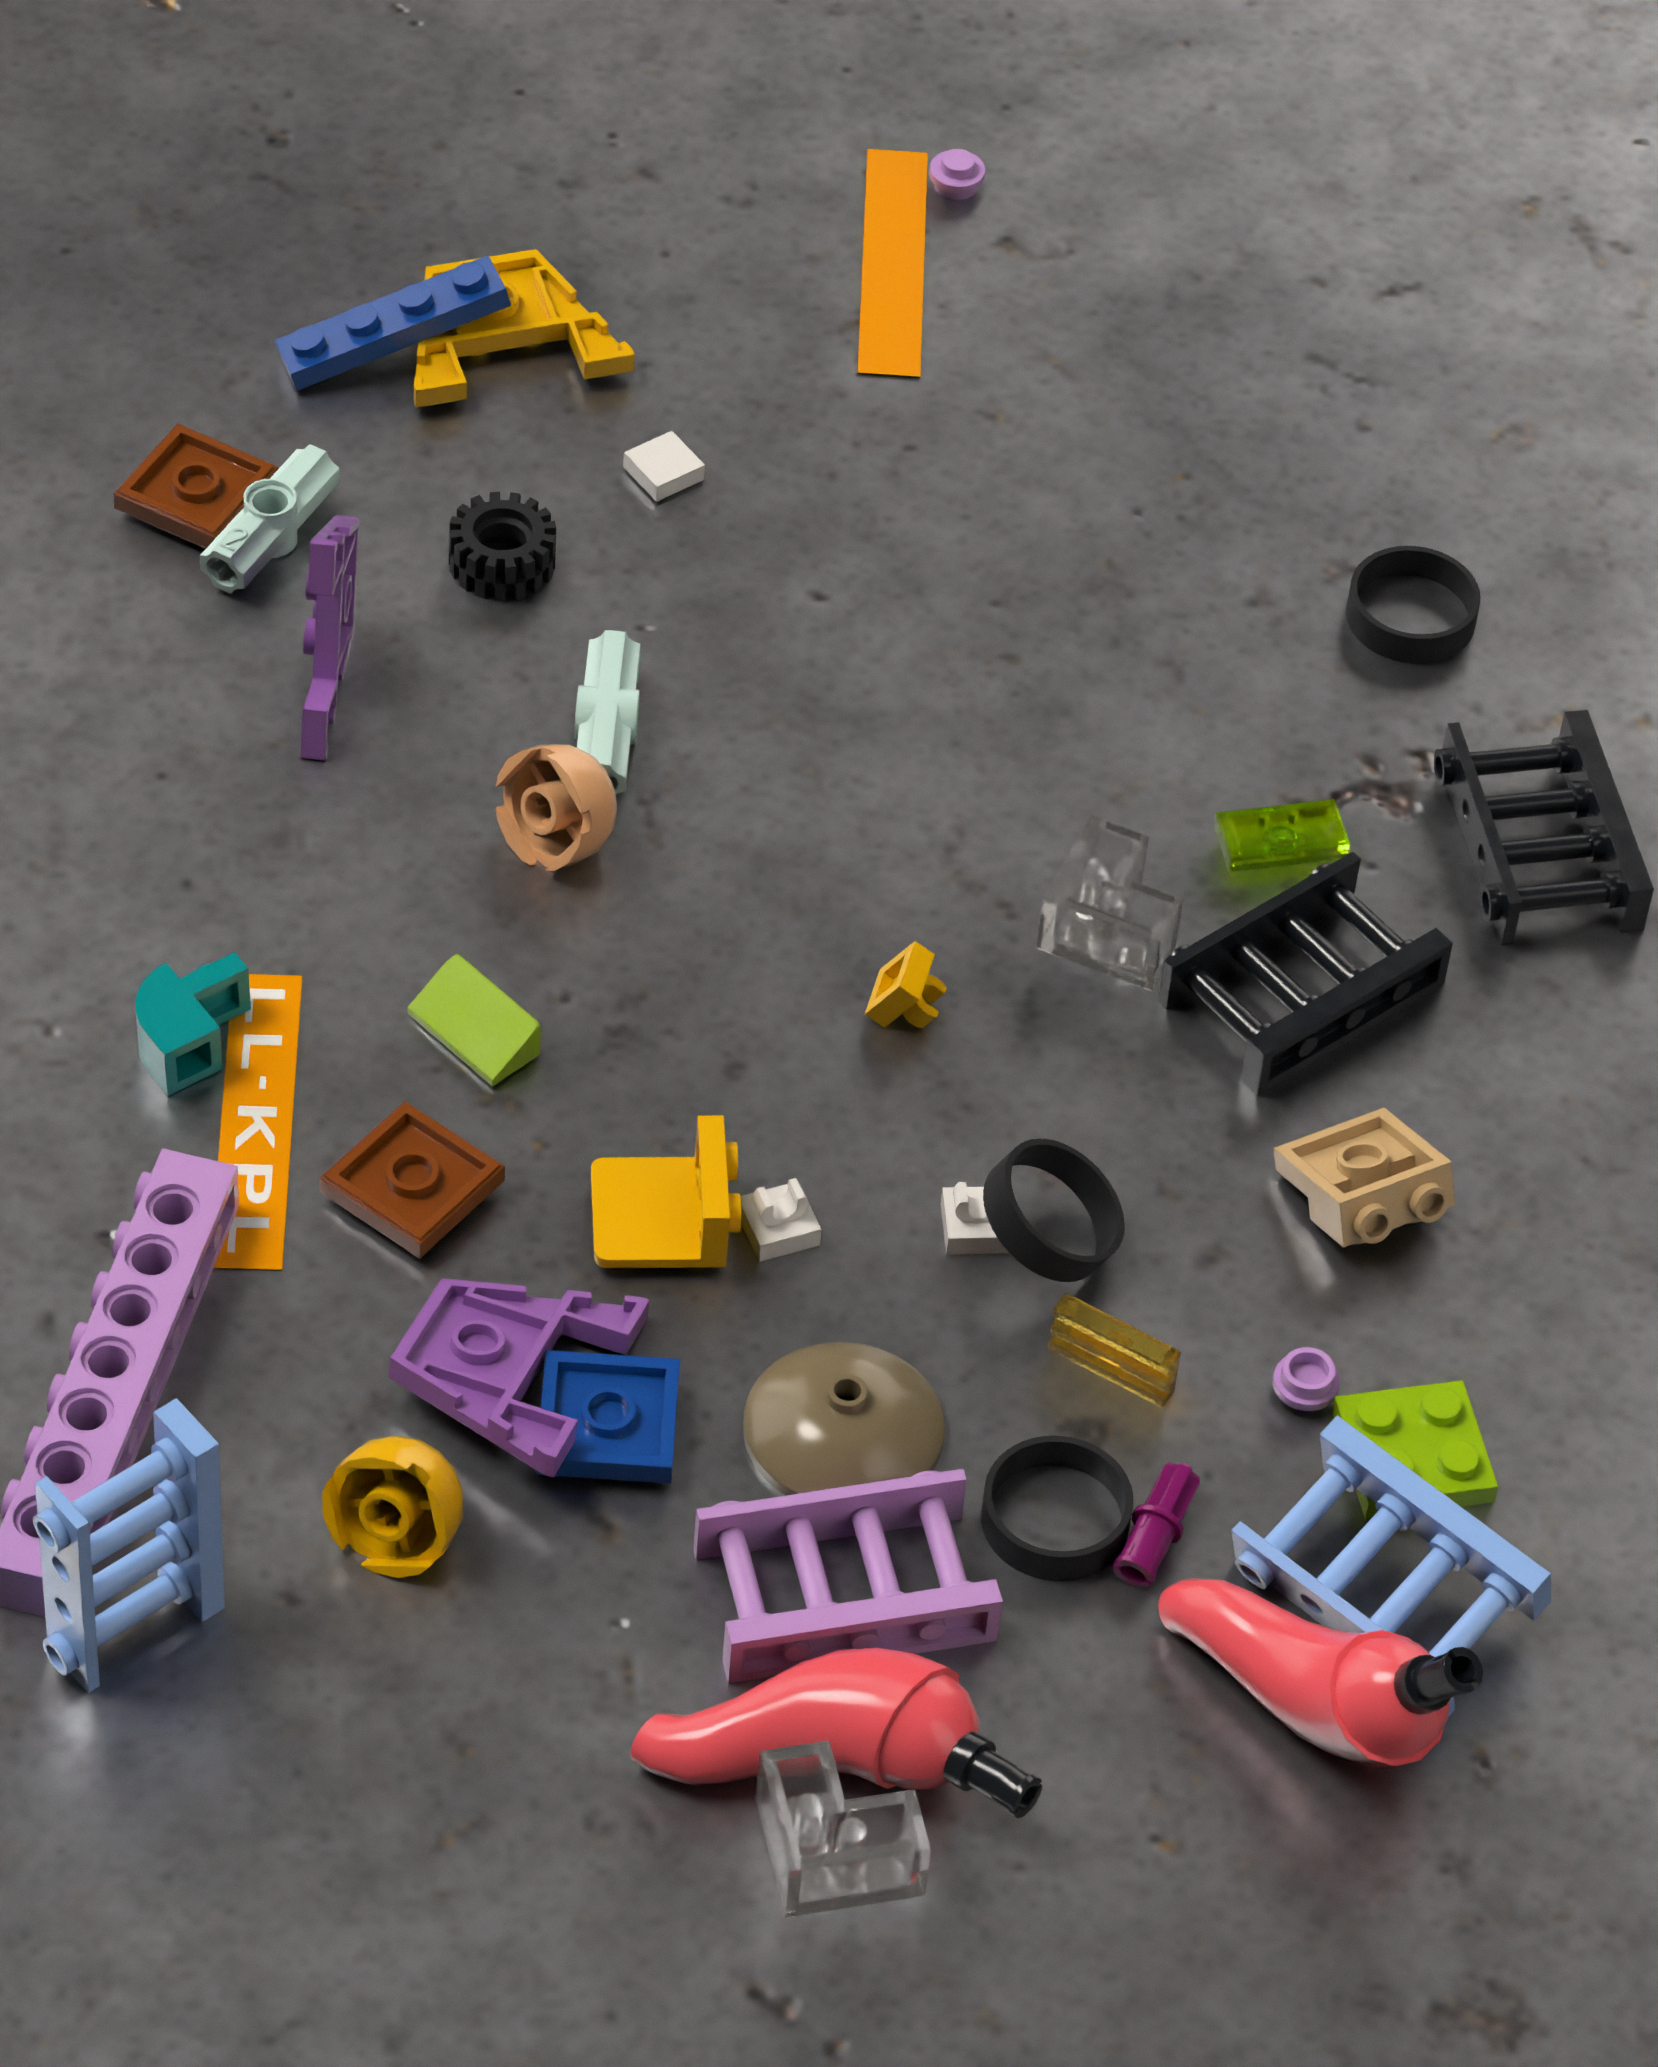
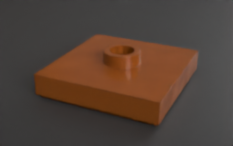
M177 423L113 493L114 509L203 548H207L244 508L243 494L246 488L255 481L270 479L278 470V466Z
M404 1101L320 1177V1193L420 1259L505 1181V1166Z

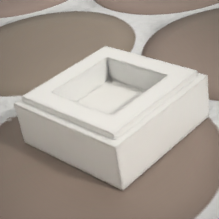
M673 431L624 452L623 467L656 502L701 482L705 478V464Z

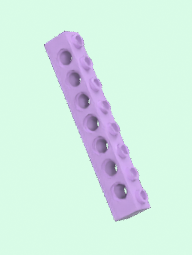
M162 1148L152 1173L142 1172L134 1195L135 1213L131 1222L122 1221L115 1235L112 1257L114 1259L109 1272L100 1271L94 1283L91 1296V1309L93 1311L88 1323L79 1322L74 1329L69 1348V1360L71 1363L65 1375L57 1373L51 1383L47 1398L48 1417L43 1427L34 1426L31 1430L24 1453V1464L26 1466L20 1481L12 1479L9 1482L4 1494L1 1508V1517L4 1520L0 1527V1607L45 1618L40 1541L33 1523V1517L37 1515L35 1483L48 1476L68 1500L72 1502L133 1465L152 1420L153 1412L157 1408L239 1208L238 1166ZM114 1510L90 1524V1534L108 1524Z

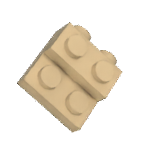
M1385 1107L1273 1148L1275 1170L1308 1197L1310 1220L1343 1248L1365 1242L1369 1244L1379 1243L1394 1228L1407 1223L1435 1222L1445 1214L1448 1208L1455 1206L1452 1161Z

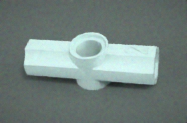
M311 444L305 449H296L270 479L255 481L246 488L243 494L244 508L200 555V569L210 578L214 587L230 594L236 589H244L271 558L285 556L294 550L297 545V529L340 483V468L332 462L327 451Z
M605 630L601 636L589 640L584 685H579L577 692L574 740H577L576 748L594 756L607 771L616 795L626 790L630 744H636L640 690L636 689L637 683H639L641 653L640 643L631 640L626 632Z

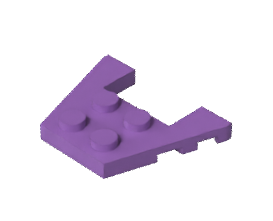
M335 515L312 538L310 543L306 600H314L313 617L306 620L303 653L314 655L313 679L302 713L300 758L325 760L327 755L328 723L334 722L337 708L338 680H343L354 630L360 518Z
M441 1278L391 1355L388 1378L540 1473L554 1478L576 1441L578 1420L520 1402L543 1365L546 1350H552L559 1337L564 1335L627 1355L647 1321L650 1300L643 1297L625 1295L624 1305L591 1302L592 1292L567 1290L562 1299L526 1296V1286Z

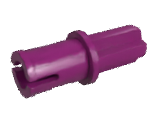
M1168 1462L1165 1464L1145 1504L1139 1505L1134 1509L1131 1518L1134 1527L1120 1556L1117 1557L1113 1565L1115 1575L1128 1585L1143 1589L1151 1587L1156 1578L1159 1565L1163 1561L1170 1544L1177 1543L1181 1539L1184 1532L1181 1522L1200 1485V1477L1192 1471V1466L1184 1462L1180 1464Z

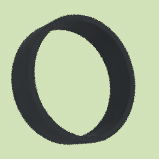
M1419 546L1390 547L1368 556L1355 569L1349 589L1346 617L1349 627L1356 638L1378 655L1394 661L1411 664L1438 662L1456 655L1470 642L1474 634L1480 606V590L1470 571L1459 561L1447 554ZM1400 575L1417 576L1435 581L1451 590L1464 604L1468 616L1457 626L1439 633H1406L1390 628L1372 617L1361 604L1358 594L1366 586L1382 578Z
M1041 1138L1022 1142L1002 1159L986 1178L983 1189L984 1208L996 1237L1019 1263L1044 1278L1058 1282L1082 1280L1110 1258L1122 1243L1125 1230L1124 1214L1115 1190L1105 1175L1091 1160L1064 1143ZM1027 1165L1042 1169L1061 1180L1076 1194L1086 1208L1095 1229V1255L1081 1256L1064 1251L1047 1241L1032 1227L1020 1210L1013 1193L1011 1182L1012 1166Z
M1066 1436L1031 1438L1007 1449L991 1466L984 1487L981 1509L982 1529L993 1551L1005 1563L1017 1571L1050 1581H1070L1085 1578L1106 1568L1118 1557L1124 1548L1129 1534L1133 1510L1132 1487L1119 1463L1104 1450L1089 1442ZM1039 1466H1063L1084 1472L1103 1484L1116 1500L1122 1519L1108 1537L1095 1545L1074 1551H1053L1033 1546L1011 1533L999 1519L994 1509L992 1498L1007 1479L1023 1470Z

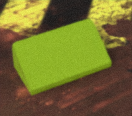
M455 954L444 963L408 1006V1014L492 1087L540 1055L541 1027L538 1021L459 954Z

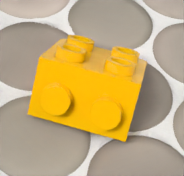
M724 1115L698 1116L695 1157H602L592 1162L594 1261L597 1265L603 1268L726 1267L729 1233L741 1232L740 1193L728 1192V1181H737L738 1145L737 1142H725Z

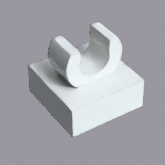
M797 1178L789 1179L788 1184L765 1189L764 1186L759 1187L754 1193L741 1196V1225L759 1262L820 1246L822 1229Z
M958 1182L955 1187L942 1188L941 1212L946 1255L1009 1253L996 1237L988 1221L983 1201L984 1187H967L966 1182Z

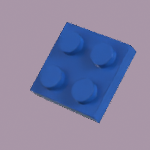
M546 1350L541 1408L578 1420L576 1441L555 1476L671 1484L680 1359ZM536 1470V1475H544Z

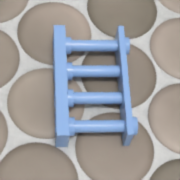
M177 1398L153 1412L155 1444L151 1446L152 1454L76 1500L70 1502L48 1476L35 1483L37 1515L33 1517V1523L40 1541L47 1638L43 1640V1648L53 1667L64 1676L71 1673L88 1693L100 1686L97 1648L172 1601L178 1605L185 1602L202 1622L225 1608L219 1443ZM157 1484L153 1488L154 1496L90 1534V1524ZM156 1528L155 1538L92 1575V1566ZM158 1569V1578L95 1616L96 1606Z
M1338 1415L1320 1433L1322 1463L1325 1473L1264 1539L1241 1521L1231 1530L1236 1559L1235 1565L1247 1580L1262 1589L1270 1585L1321 1625L1334 1630L1359 1634L1378 1630L1395 1633L1450 1570L1460 1571L1462 1568L1482 1582L1484 1592L1429 1652L1434 1657L1445 1654L1455 1647L1470 1649L1504 1610L1512 1612L1517 1608L1534 1621L1551 1603V1573ZM1357 1489L1376 1503L1375 1507L1378 1512L1316 1579L1286 1555L1345 1491L1354 1492ZM1410 1528L1428 1542L1430 1552L1369 1619L1339 1595L1398 1530L1406 1532ZM1451 1697L1448 1717L1455 1710L1454 1697Z

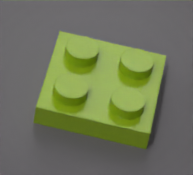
M1463 1380L1335 1396L1332 1407L1333 1418L1338 1415L1460 1507L1495 1503L1498 1484ZM1356 1489L1364 1518L1371 1519L1378 1512L1375 1507L1376 1503Z

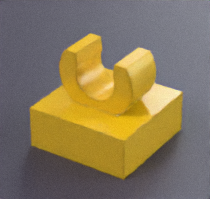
M914 941L880 968L864 1015L884 1028L902 1014L909 1023L919 1028H924L938 1016L939 1011L929 1004H932L945 994L947 989L940 979L929 974L935 954Z

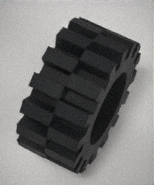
M490 492L489 502H484L482 497L478 495L471 498V508L465 504L457 508V517L452 516L450 520L449 564L453 578L459 577V586L467 591L475 585V596L484 599L487 592L492 591L495 592L494 601H505V593L513 592L515 600L525 598L526 587L535 594L542 589V581L549 583L553 577V569H555L557 528L555 521H551V513L546 507L538 511L539 502L530 497L525 504L520 503L521 494L510 492L509 500H501L500 492ZM507 542L520 547L512 550H495L485 545Z

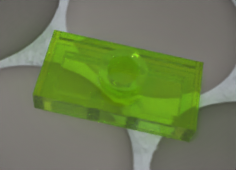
M1334 799L1216 812L1214 830L1228 872L1338 860L1349 853L1350 842Z

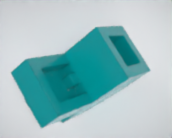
M236 952L213 963L203 964L182 978H179L166 962L153 970L138 989L135 999V1013L140 1059L147 1072L167 1096L223 1069L221 1033L218 1025L251 1010L249 969Z

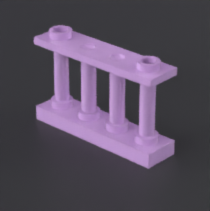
M964 1469L944 1472L928 1470L919 1472L911 1477L746 1502L724 1501L712 1507L696 1509L693 1548L696 1560L723 1556L739 1617L736 1620L725 1621L722 1662L728 1683L773 1677L801 1662L837 1650L883 1648L918 1654L997 1641L1003 1604L997 1580L993 1579L974 1583L967 1581L950 1521L962 1519L967 1480ZM923 1525L941 1588L904 1593L900 1591L884 1531ZM857 1536L874 1598L838 1604L833 1602L817 1542ZM790 1546L807 1609L769 1614L765 1611L750 1552Z

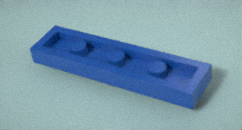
M487 255L472 262L463 263L452 270L422 282L410 284L402 290L364 305L355 306L344 313L314 325L302 327L274 341L281 360L296 391L509 307L511 303L507 290L490 257Z

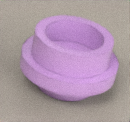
M951 149L937 154L931 160L929 176L934 183L935 190L941 196L952 200H963L973 196L977 192L978 187L983 183L985 166L976 155L963 149Z
M1312 1347L1294 1349L1280 1360L1275 1368L1273 1375L1274 1391L1281 1401L1292 1408L1302 1411L1323 1409L1334 1401L1339 1391L1340 1376L1334 1362L1325 1352Z

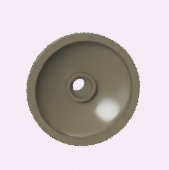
M829 1342L793 1351L774 1362L761 1374L753 1385L746 1401L743 1433L746 1449L756 1469L781 1493L792 1495L911 1477L922 1471L934 1470L943 1448L945 1421L942 1406L936 1392L926 1378L905 1360L885 1350L869 1345ZM840 1398H849V1399H853V1400H852V1401H845V1400H842V1399H840Z

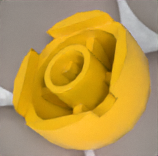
M404 1436L373 1439L343 1459L336 1467L332 1477L327 1481L322 1491V1514L332 1539L342 1550L349 1544L356 1553L370 1558L361 1563L362 1567L372 1573L394 1578L414 1576L427 1570L449 1548L463 1519L462 1486L454 1467L440 1451L425 1442Z

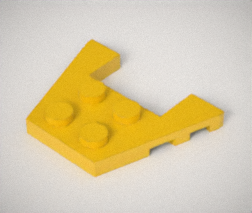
M537 249L489 256L507 290L511 306L418 343L416 376L414 378V404L418 408L467 399V382L458 357H476L485 355L488 352L524 346L537 347L543 343L568 340L585 380L633 372L635 354L626 341L618 343L608 333L609 324L598 312L589 313L578 302L577 291ZM477 259L428 266L425 269L424 280Z

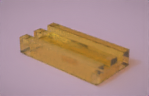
M1065 1293L1053 1308L1052 1316L1056 1319L1051 1324L1050 1333L1054 1335L1049 1340L1048 1349L1163 1408L1175 1390L1181 1352L1070 1294Z

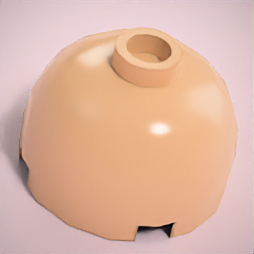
M551 744L522 750L506 760L497 776L496 788L504 785V805L496 807L498 824L510 848L521 861L530 866L535 865L537 860L545 867H548L546 871H556L572 866L598 852L614 828L617 804L615 790L609 775L594 756L571 745Z

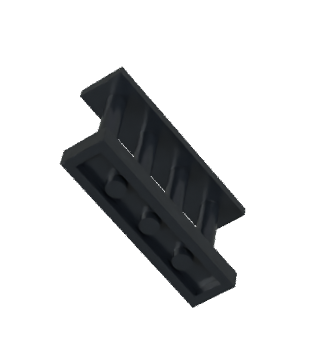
M1589 711L1564 712L1559 737L1553 738L1551 744L1469 752L1459 722L1447 723L1443 748L1437 749L1434 755L1435 776L1440 786L1446 785L1481 885L1480 903L1483 917L1486 921H1493L1500 944H1513L1520 912L1600 903L1603 904L1605 909H1612L1620 933L1644 930L1654 888ZM1553 768L1557 774H1563L1567 788L1485 797L1478 776ZM1570 813L1572 818H1579L1583 833L1501 842L1493 820ZM1586 858L1588 863H1595L1600 879L1516 887L1509 865Z
M1354 852L1347 854L1332 864L1325 863L1318 866L1311 872L1308 878L1194 944L1178 947L1164 960L1158 1002L1165 1009H1168L1194 993L1246 1042L1240 1080L1256 1096L1445 983L1453 942L1437 928L1414 941L1412 939L1404 941L1354 895L1361 858ZM1336 911L1385 958L1368 968H1357L1321 935L1312 924ZM1289 938L1327 973L1338 986L1321 996H1310L1264 952ZM1242 965L1292 1013L1274 1024H1263L1217 979Z

